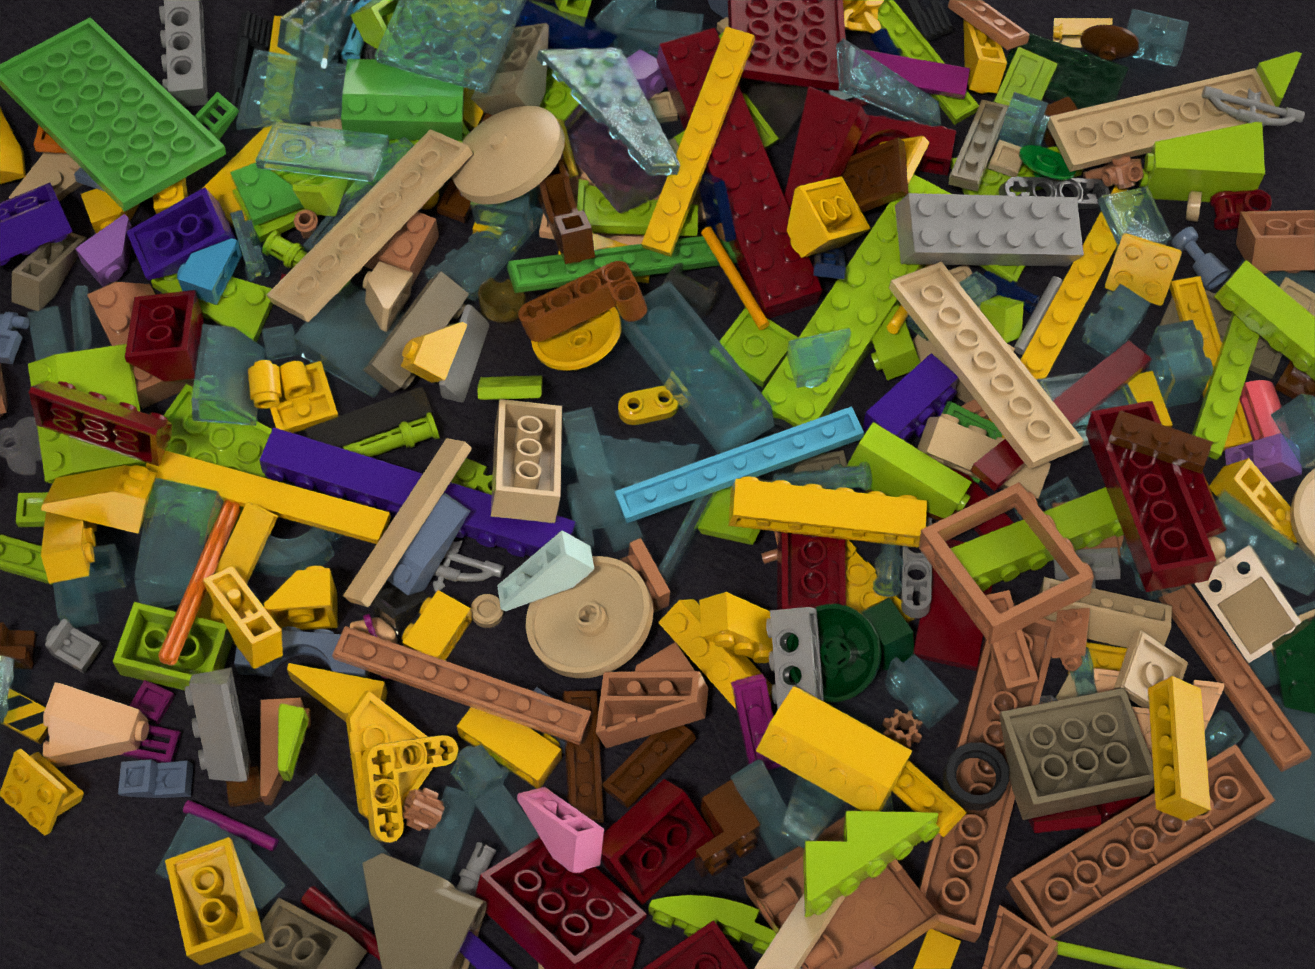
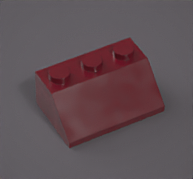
M195 290L134 297L125 351L127 363L164 382L196 378L204 317Z
M663 779L604 832L601 861L622 886L643 905L696 856V849L714 839L715 836L687 794L679 787Z

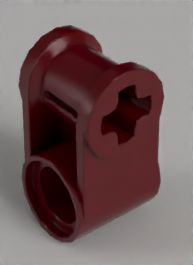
M1258 189L1236 192L1222 191L1214 194L1210 198V205L1214 207L1216 215L1214 227L1218 230L1238 228L1240 212L1269 211L1272 205L1270 195Z

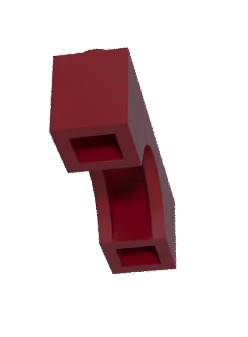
M867 115L869 120L851 156L878 146L881 142H887L895 138L906 139L924 136L930 143L917 166L918 171L948 175L956 130L948 129L944 126L923 125L915 121H900L886 116Z

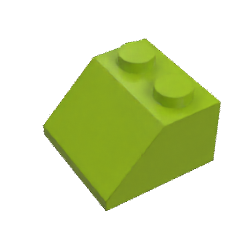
M372 0L350 15L364 42L396 62L436 35L419 0Z

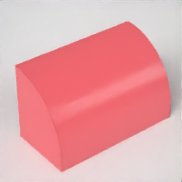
M1267 380L1245 382L1240 402L1253 441L1279 433L1293 441L1274 384Z

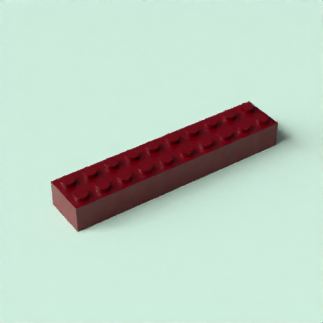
M715 28L659 44L657 63L684 130H686L720 43V38ZM737 85L704 170L703 178L732 251L735 254L744 281L766 318L770 319L817 304L822 288L817 276H813V266L809 256L801 258L791 245V238L787 233L790 216L789 207L740 87Z

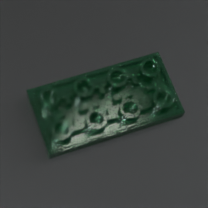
M1029 33L1030 36L1027 44L1018 46L1058 63L1044 97L1055 101L1070 97L1078 109L1116 101L1128 71L1126 66L1104 60ZM1018 47L1010 49V52L1006 59L1007 65L1003 74L1002 82L1006 76V73L1010 67V64L1014 58V55Z

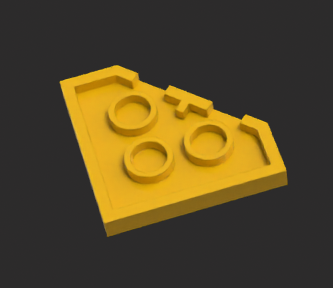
M365 691L346 717L358 810L361 815L368 819L362 769V755L369 746L428 736L370 691ZM410 745L403 751V760L409 765L414 764L418 758V752L415 747ZM442 747L426 749L427 755H442L445 751ZM377 751V757L372 758V763L377 764L380 771V763L385 762V756L379 755ZM433 768L398 773L401 806L409 791L418 790ZM380 771V775H373V780L377 778L388 779V774H381ZM380 784L375 790V797L378 802L385 803L389 800L390 789L385 784ZM392 807L388 809L377 808V814L392 812ZM385 813V824L380 825V829L388 832V830L392 829L393 823L387 822Z

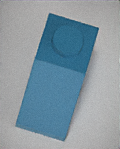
M231 238L191 253L187 262L180 266L177 274L182 291L195 290L198 299L217 305L242 257L238 240Z

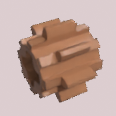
M895 709L893 717L890 719L885 718L882 725L887 728L883 735L910 749L911 743H919L922 738L918 730L923 722L912 717V710L905 714ZM897 726H901L902 730H908V733L904 735L902 730L896 731Z
M426 787L423 791L420 789L409 791L402 805L403 818L407 819L406 825L418 831H421L422 828L425 830L434 829L437 823L440 822L445 808L443 806L444 802L437 799L439 793Z

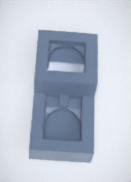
M152 759L121 762L118 794L120 796L145 798L191 797L194 765L189 761L156 763Z

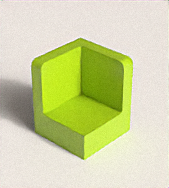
M999 295L981 302V312L1006 343L1020 337L1022 333L1024 302Z

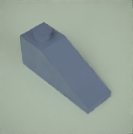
M443 493L387 580L407 595L425 590L470 510L446 493Z

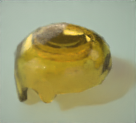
M488 278L479 286L478 302L481 311L490 321H513L518 318L519 309L526 303L524 293H515L509 279L498 283L494 278Z

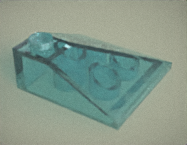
M349 283L309 322H305L293 339L298 355L312 363L321 361L324 370L374 398L383 386L364 372L363 369L404 313L399 312L388 331H382L365 303L366 292Z

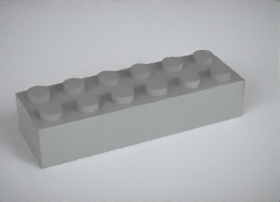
M908 193L895 205L901 264H936L942 262L944 265L1069 266L1084 255L1077 197Z

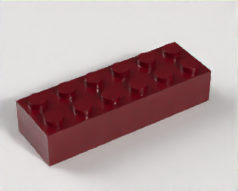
M1153 401L1091 411L1085 433L1145 591L1150 592L1208 581L1217 560L1179 466L1108 442L1119 411L1161 424Z

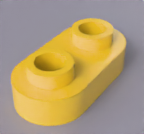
M658 386L629 392L619 400V417L624 423L629 425H639L670 418L679 409V395L669 386ZM660 397H667L669 401L660 402L658 399ZM631 403H636L639 405V407L636 409H631L628 405Z

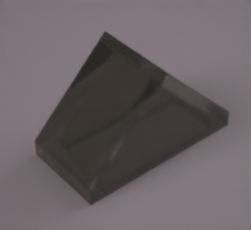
M393 585L380 591L371 603L374 617L382 618L399 636L420 612L422 604L430 596L423 591L407 595Z

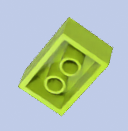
M134 602L115 653L113 664L120 675L185 691V686H190L189 682L192 675L224 669L233 638L224 623L195 617L177 663L173 666L163 664L159 661L158 654L176 612Z

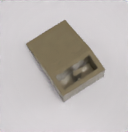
M547 23L505 29L499 35L495 49L487 61V66L482 77L477 82V87L471 98L485 114L495 115L504 110L520 106L539 107L546 92L549 31Z

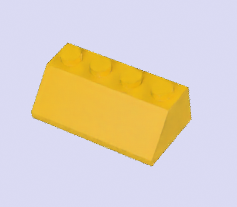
M793 686L770 721L756 752L861 811L880 812L902 773L912 750L804 690Z

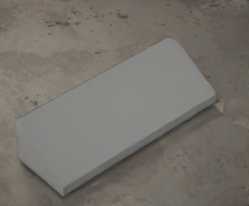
M468 304L465 306L460 322L467 324V328L446 379L439 382L442 398L457 402L465 401L489 329L488 321L473 306Z

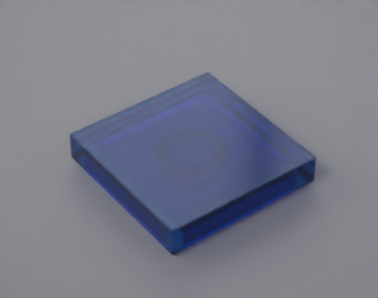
M704 172L699 183V189L707 226L712 227L717 237L723 241L735 240L736 232L725 181L708 172Z

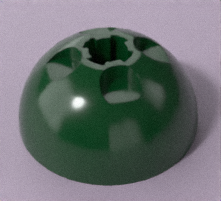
M840 604L817 606L815 608L817 610L824 701H845L862 693L874 680L881 662L880 640L874 626L859 611ZM794 633L787 640V648L793 652L799 645L798 637ZM795 666L790 670V674L795 683L798 684L802 675L800 669Z

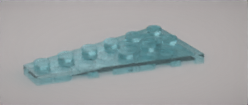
M254 49L236 122L237 130L341 119L346 65Z

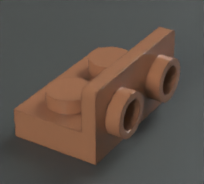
M639 538L630 542L628 556L620 559V561L631 566L641 576L652 597L653 613L669 606L670 590L642 539Z

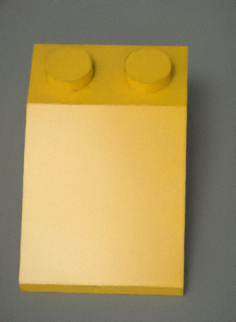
M123 465L55 478L41 510L138 534L150 507L157 473L151 472L139 465Z
M230 837L165 860L187 957L199 965H203L265 942L258 911Z

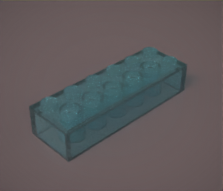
M670 281L643 296L648 309L641 319L628 322L619 313L622 331L718 454L740 447L774 427L772 407Z

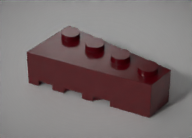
M808 87L784 196L790 211L794 191L797 187L842 176L869 120L861 106Z

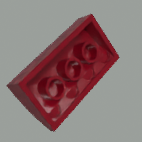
M777 532V610L803 607L815 608L825 604L846 606L845 539Z

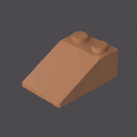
M416 212L364 266L374 269L380 261L412 272L413 285L439 238L436 219Z

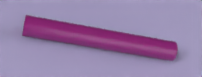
M188 800L183 807L184 813L272 852L278 845L279 839Z

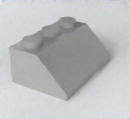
M232 668L192 675L189 682L190 686H185V695L188 706L194 705L196 718H192L194 737L201 738L203 747L202 750H198L201 769H207L209 779L237 782L247 781L251 760Z

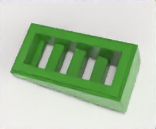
M216 92L194 117L203 126L206 125L210 129L209 131L220 140L239 110L219 92ZM218 105L226 111L223 116L216 111ZM211 115L218 120L215 124L209 120Z

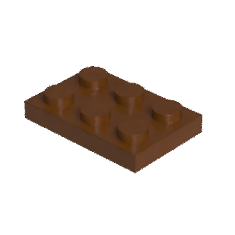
M895 138L850 157L842 177L862 213L908 194L905 142L900 138Z

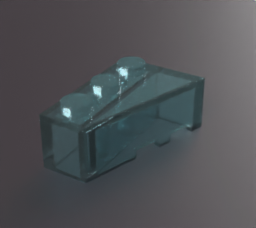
M355 0L303 1L281 17L277 47L326 73L352 22L350 15L353 13Z
M617 5L614 23V49L630 56L641 49L657 59L660 43L702 32L704 14Z

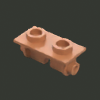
M1090 608L1057 611L1051 657L1061 658L1062 664L1068 671H1076L1082 665L1081 656H1085Z

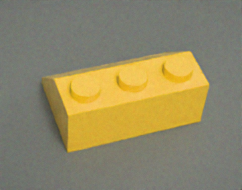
M842 176L801 185L795 189L787 233L791 238L790 242L793 249L799 253L801 258L842 247L871 229Z

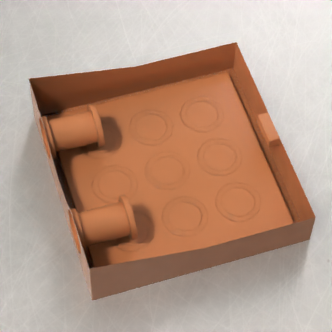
M845 816L808 841L841 840L844 842L843 825ZM805 843L743 877L747 895L776 935L804 893L803 854ZM895 859L887 864L885 870L875 878H866L852 894L845 897L803 962L801 969H872L937 925L938 913Z

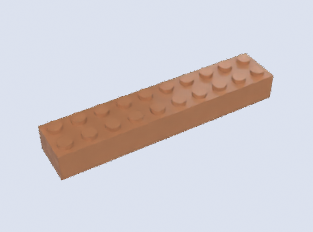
M1042 618L1022 628L1039 681L1036 686L1010 692H1004L990 644L985 638L956 749L970 742L985 743L997 749L1007 762L999 714L1001 711L1039 704L1052 654L1056 622ZM969 758L958 766L956 780L965 792L972 795H983L994 787L996 774L993 767L986 761L979 758ZM1010 780L1002 798L994 806L982 811L963 808L966 814L943 838L938 833L931 840L919 884V890L938 913V924L931 929L973 943L980 936L1015 800Z

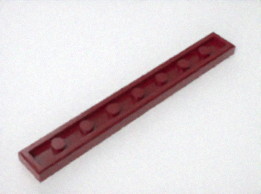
M1128 340L1054 399L1053 402L1074 427L1088 416L1091 411L1098 408L1150 365L1152 358ZM1004 439L976 461L970 471L995 491L1024 468L1026 464L1009 442Z

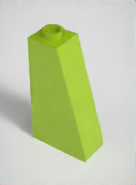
M874 422L859 442L841 476L848 481L873 491L883 492L887 496L912 495L917 497V500H926V512L944 519L951 516L954 510L958 512L963 510L971 497L966 494L967 489L972 483L971 481Z

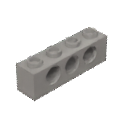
M164 0V6H159L160 20L162 24H165V30L160 31L162 47L166 48V54L161 56L163 71L167 72V79H163V87L183 107L205 105L208 102L202 2L201 0Z
M803 607L771 610L770 618L766 622L768 637L772 638L773 651L769 653V665L771 670L775 671L776 684L772 685V700L774 704H777V709H779L793 686L824 702L816 608ZM794 633L798 637L799 645L795 651L791 652L787 648L786 641ZM795 666L800 669L802 675L800 682L796 685L791 683L789 679L790 670Z

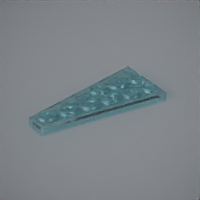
M621 48L544 49L538 51L536 59L542 65L547 64L553 70L552 76L558 82L564 81L572 89L571 95L598 123L604 122L610 128L609 135L614 140L620 139L629 148L627 153L649 176L678 174L681 165Z

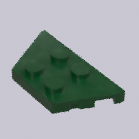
M1314 618L1311 621L1305 619L1291 633L1284 634L1272 643L1280 698L1283 706L1315 714Z

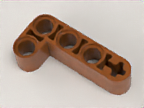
M614 261L527 302L519 309L518 317L529 339L534 342H541L615 306L621 317L628 322H634L644 317L648 308L639 285L628 265L623 261Z

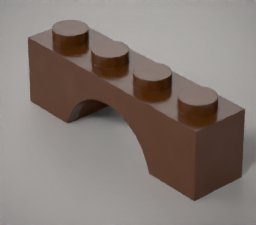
M560 159L552 172L535 187V190L564 263L569 264L595 258L592 227L585 211H578L569 175L562 159Z

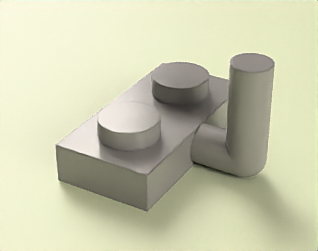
M1117 548L1075 551L1080 560L1086 562L1092 569L1094 579L1091 588L1096 589L1095 580L1120 579V563ZM1054 559L1055 580L1066 581L1070 579Z

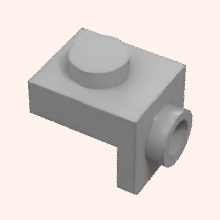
M62 619L59 625L51 628L45 643L52 656L82 673L86 672L103 647L97 640L73 628L66 619Z

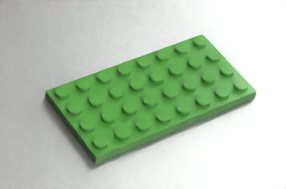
M91 18L0 64V86L124 211L131 209L226 155L225 146Z

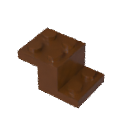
M759 762L702 798L700 815L715 838L696 849L694 867L701 878L709 873L711 876L719 874L728 867L727 862L737 855L739 858H743L756 849L755 844L758 842L761 824L749 806L756 803L762 797L760 793L763 792L766 772Z

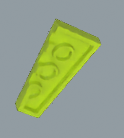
M178 273L151 280L153 288L163 294L182 291L177 279ZM234 277L230 278L217 305L198 299L204 318H210L219 323L223 329L243 337L247 343L254 347L273 306V303L267 297L272 288Z

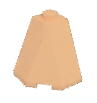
M55 682L43 715V726H48L49 741L43 743V756L53 766L63 767L137 750L140 747V741H145L147 738L149 720L139 709Z

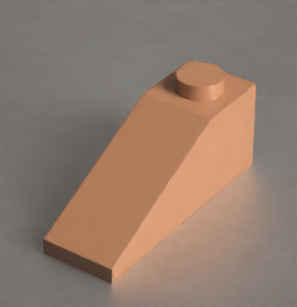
M301 698L261 700L260 796L265 805L273 804L284 782L278 771L279 705L282 703L304 708L309 718L307 728H310V709L304 707Z

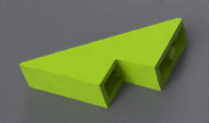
M846 811L843 825L844 842L805 841L803 854L805 917H810L813 914L821 915L829 909L832 901L841 895L847 897L852 894L863 880L868 877H877L885 870L887 864L893 860L904 859L910 854L913 847L921 841L928 842L932 840L940 831V828L936 825L938 813Z

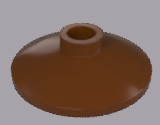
M1095 25L1083 31L1080 39L1081 45L1086 51L1104 60L1127 58L1134 55L1139 49V39L1131 31L1115 25Z

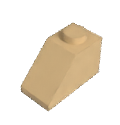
M379 261L373 271H368L365 275L363 288L366 289V305L380 329L387 332L411 296L413 273Z

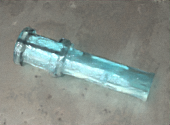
M861 462L859 466L843 467L842 464H835L829 470L776 473L773 476V481L784 480L790 482L791 485L797 486L818 484L823 489L832 488L833 490L837 488H862V490H870L872 476L869 463Z
M881 543V553L875 559L877 578L873 581V590L881 596H896L902 590L899 576L904 566V561L900 556V545Z

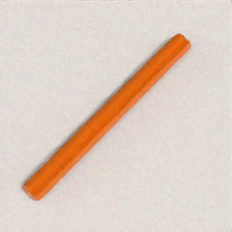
M225 500L222 504L158 654L159 661L163 664L173 666L177 663L207 591L203 579L214 575L241 511L240 505L236 502L232 503L229 500Z

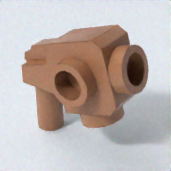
M1124 155L1120 159H1112V162L1104 163L1105 166L1083 172V178L1102 179L1106 186L1117 185L1118 189L1132 187L1135 185V182L1144 177L1141 159H1131L1130 155Z

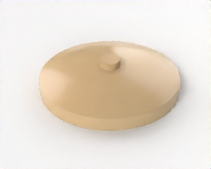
M520 106L499 112L480 123L461 142L469 146L473 155L452 175V180L460 193L474 203L498 204L520 197L540 184L557 165L565 144L563 129L555 116L541 107Z
M593 556L594 570L573 588L529 604L526 616L528 641L538 658L552 671L571 678L601 676L603 672H612L624 665L638 652L645 642L653 620L652 597L641 576L631 566L620 560L610 557Z

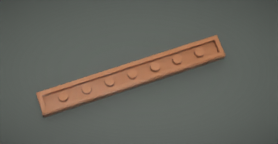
M1191 584L1155 590L1154 593L1162 604L1172 606L1173 620L1216 681L1224 683V692L1279 770L1283 772L1310 759L1312 753Z
M346 626L332 654L333 659L578 745L582 741L591 717V711Z

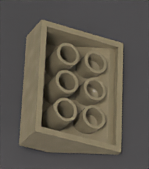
M1125 688L1001 711L999 714L1012 791L1023 820L1147 795L1154 787L1153 761Z

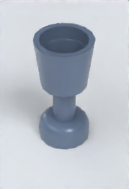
M1191 226L1187 227L1172 239L1171 244L1175 249L1186 250L1195 261L1193 269L1197 276H1201L1205 289H1214L1228 278L1231 271L1213 253L1205 254L1196 244L1198 240L1197 231Z

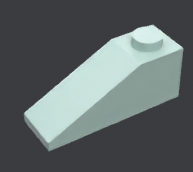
M564 531L559 532L497 585L501 609L508 611L573 588L594 570L591 547Z

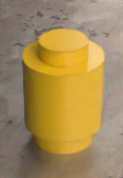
M269 360L254 362V366L248 368L250 399L254 401L256 408L268 409L278 406L279 399L282 397L279 367L272 364V361Z

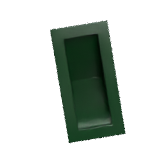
M890 598L860 611L871 622L878 634L881 644V665L883 670L886 671L914 657L913 631Z

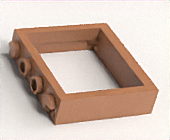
M1020 482L921 530L919 549L990 645L1090 594L1094 579L1092 569L1086 562L1080 560L1075 553L1072 543L1067 538L1062 537L1056 529L1053 519L1043 513L1037 504L1035 496L1030 491L1027 492ZM1015 508L1070 579L999 614L945 541Z

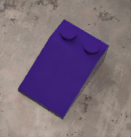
M205 187L126 231L144 275L148 280L176 274L180 266L187 262L191 253L231 238L236 239L220 203Z

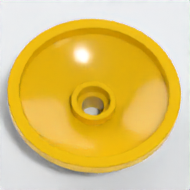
M613 307L541 342L531 340L533 350L543 364L553 369L577 370L588 367L601 360L613 349L620 337L622 328L621 318L617 309Z

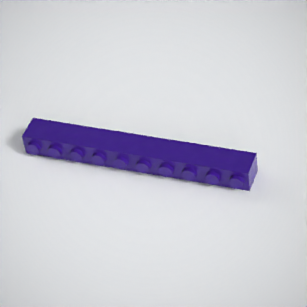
M275 427L272 428L259 460L262 473H265L272 480L282 481L284 479L294 482L297 487L310 491L316 489L325 492L328 496L339 499L345 498L357 504L390 512L393 518L423 475L413 470ZM451 482L444 491V493L470 510L456 535L457 538L470 537L486 547L498 546L507 549L512 555L518 557L527 555L531 557L561 531L574 536L576 521L557 515L555 523L492 517V495Z

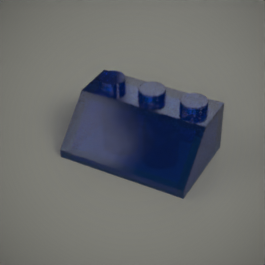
M527 0L509 18L512 28L547 23L549 25L547 58L578 74L617 38L616 32L585 17L559 11L556 3Z

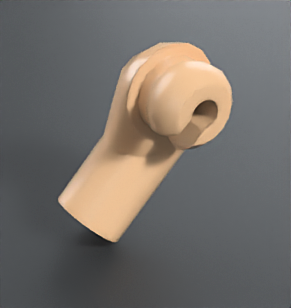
M372 618L377 637L396 644L395 630L382 618ZM364 620L350 623V628L369 634Z

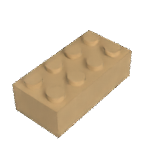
M499 399L494 432L492 517L555 523L561 490L562 406Z

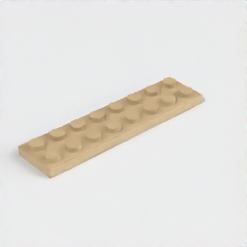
M1253 68L1049 116L1046 124L1071 172L1112 162V159H1120L1124 155L1133 157L1150 153L1155 141L1247 124V122L1236 120V117L1218 109L1210 99L1203 98L1202 91L1205 86L1223 90V93L1245 99L1248 97V89L1250 88L1254 93L1261 91V103L1275 105L1256 69ZM1221 100V102L1237 110L1244 109L1250 111V107ZM1255 109L1256 113L1267 115L1268 118H1279L1280 116Z
M430 129L267 294L270 301L300 319L309 322L382 249L387 241L423 207L431 196L473 155L469 146Z
M942 262L891 280L890 291L1029 469L1038 467L1082 447L1083 438Z

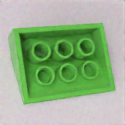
M347 59L341 113L343 137L420 140L431 129L456 141H463L465 62L400 60L396 62L394 60Z

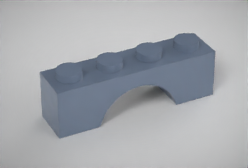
M283 627V656L256 669L252 668L238 647L236 648L234 665L241 675L272 677L278 666L287 659L298 655H312L326 662L332 672L368 679L370 676L369 671L333 659L332 654L341 634H334L326 629L303 632L296 627Z

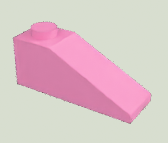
M546 787L518 793L517 800L553 859L572 873H581L586 869L600 866L604 828Z

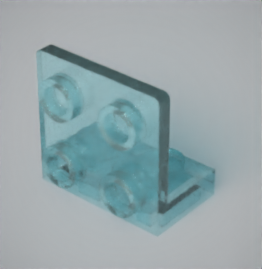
M915 654L904 663L897 657L890 662L885 679L888 692L896 700L901 699L908 706V712L910 710L913 711L912 717L922 721L928 729L958 705L959 701Z

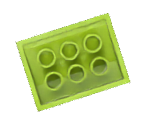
M127 344L55 354L28 364L31 386L46 381L57 384L59 381H63L75 386L76 390L86 394L96 392L105 396L107 401L116 404L120 402L129 403L140 412L133 365L125 360ZM37 426L45 482L53 484L55 478L123 465L134 466L146 463Z

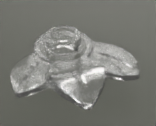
M35 417L20 419L13 428L0 430V456L7 459L11 470L21 475L35 474L36 461H42ZM8 442H16L13 446L6 448Z

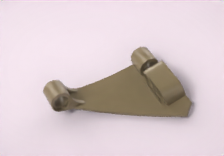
M383 853L363 862L382 969H451L469 929L476 930L481 924L486 912L487 902L455 889L453 884L442 877Z

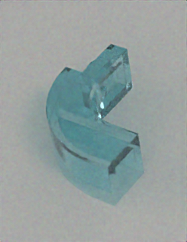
M312 527L304 535L293 539H280L269 535L254 570L270 576L291 577L297 570H305L309 566H322L335 555L330 542L337 541L342 534Z

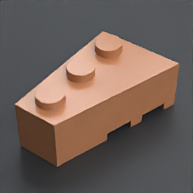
M700 671L603 672L596 734L605 748H610L704 719L706 717L708 686Z
M999 905L982 969H1049L1057 957L1058 942Z

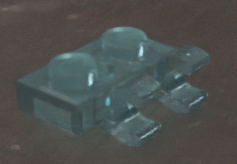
M242 210L230 213L240 250L246 264L245 271L248 280L254 281L255 277L262 276L261 273H264L265 277L270 276L268 264L263 259L261 253L262 245L256 236L252 220L245 221Z

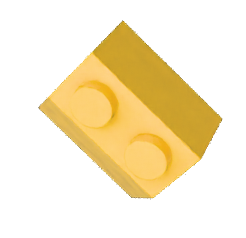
M309 566L305 570H297L264 603V608L281 630L287 626L296 627L300 630L338 628L337 590L330 568Z

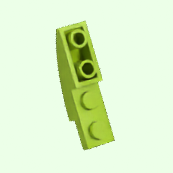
M697 895L670 896L651 900L649 905V915L653 916L652 920L667 928H671L673 924L684 929V934L688 937L714 920L728 940L737 943L740 942V939L753 944L752 949L764 954L776 936L774 930L756 923L759 909L724 898Z

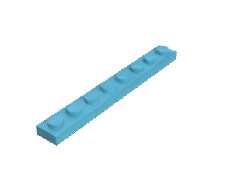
M851 406L615 491V497L627 524L733 486L735 479L746 476L758 477L858 441L863 438L864 431Z

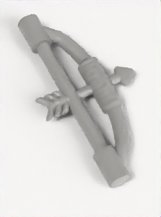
M1205 86L1202 91L1203 98L1210 99L1218 109L1236 117V120L1247 123L1262 122L1264 127L1265 125L1284 126L1294 121L1301 123L1304 119V111L1289 107L1284 109L1261 103V91L1254 93L1249 88L1247 99L1223 93V90ZM1221 100L1250 107V111L1244 109L1237 110L1221 102ZM1255 109L1281 115L1283 118H1268L1267 115L1256 113Z
M462 540L453 541L444 556L445 561L443 565L440 564L434 573V576L438 577L437 581H433L434 591H440L445 587L444 579L454 582H478L492 576L501 578L504 566L487 560L482 562L456 554L459 552ZM452 560L481 569L482 573H461L460 570L449 567V564Z

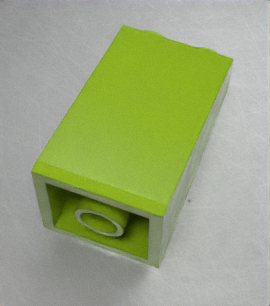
M1252 122L1155 141L1151 153H1146L1144 177L1138 181L1139 187H1143L1144 199L1188 201L1189 192L1197 191L1202 192L1201 202H1210L1211 196L1222 191L1236 192L1258 189L1265 175L1262 122Z

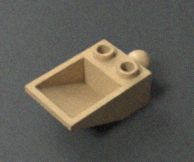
M1209 537V543L1217 560L1216 566L1213 568L1208 581L1195 583V585L1249 664L1273 649L1272 643L1284 634L1291 633L1301 623V620L1251 545H1248L1227 559L1225 557L1226 546L1224 542L1218 537ZM1240 562L1249 563V573L1241 574L1238 571ZM1214 579L1222 583V589L1219 592H1213L1210 589V583Z

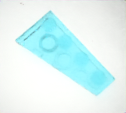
M519 199L490 221L491 226L486 230L475 232L468 238L469 242L458 251L455 249L451 250L445 255L446 260L438 266L431 265L425 270L427 279H431V277L442 271L469 293L468 299L475 301L541 224L544 214L543 210Z

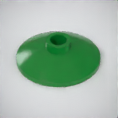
M1026 145L1019 151L1020 159L1027 167L1033 170L1035 177L1067 180L1073 178L1076 171L1070 172L1062 155L1051 149L1037 145Z

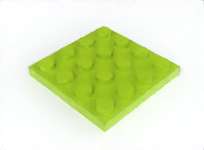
M186 384L163 415L169 422H172V435L166 451L269 479L265 473H262L259 460L272 429ZM159 483L154 484L150 506L207 537L210 535L223 504V501ZM240 506V510H241V511H240V513H239V515H238V518H237L236 523H235V525H234V527H233V530H234V528H235V526H236V524H237V522H238V520H239V517H240V515H241V513H242L244 507H241V506Z

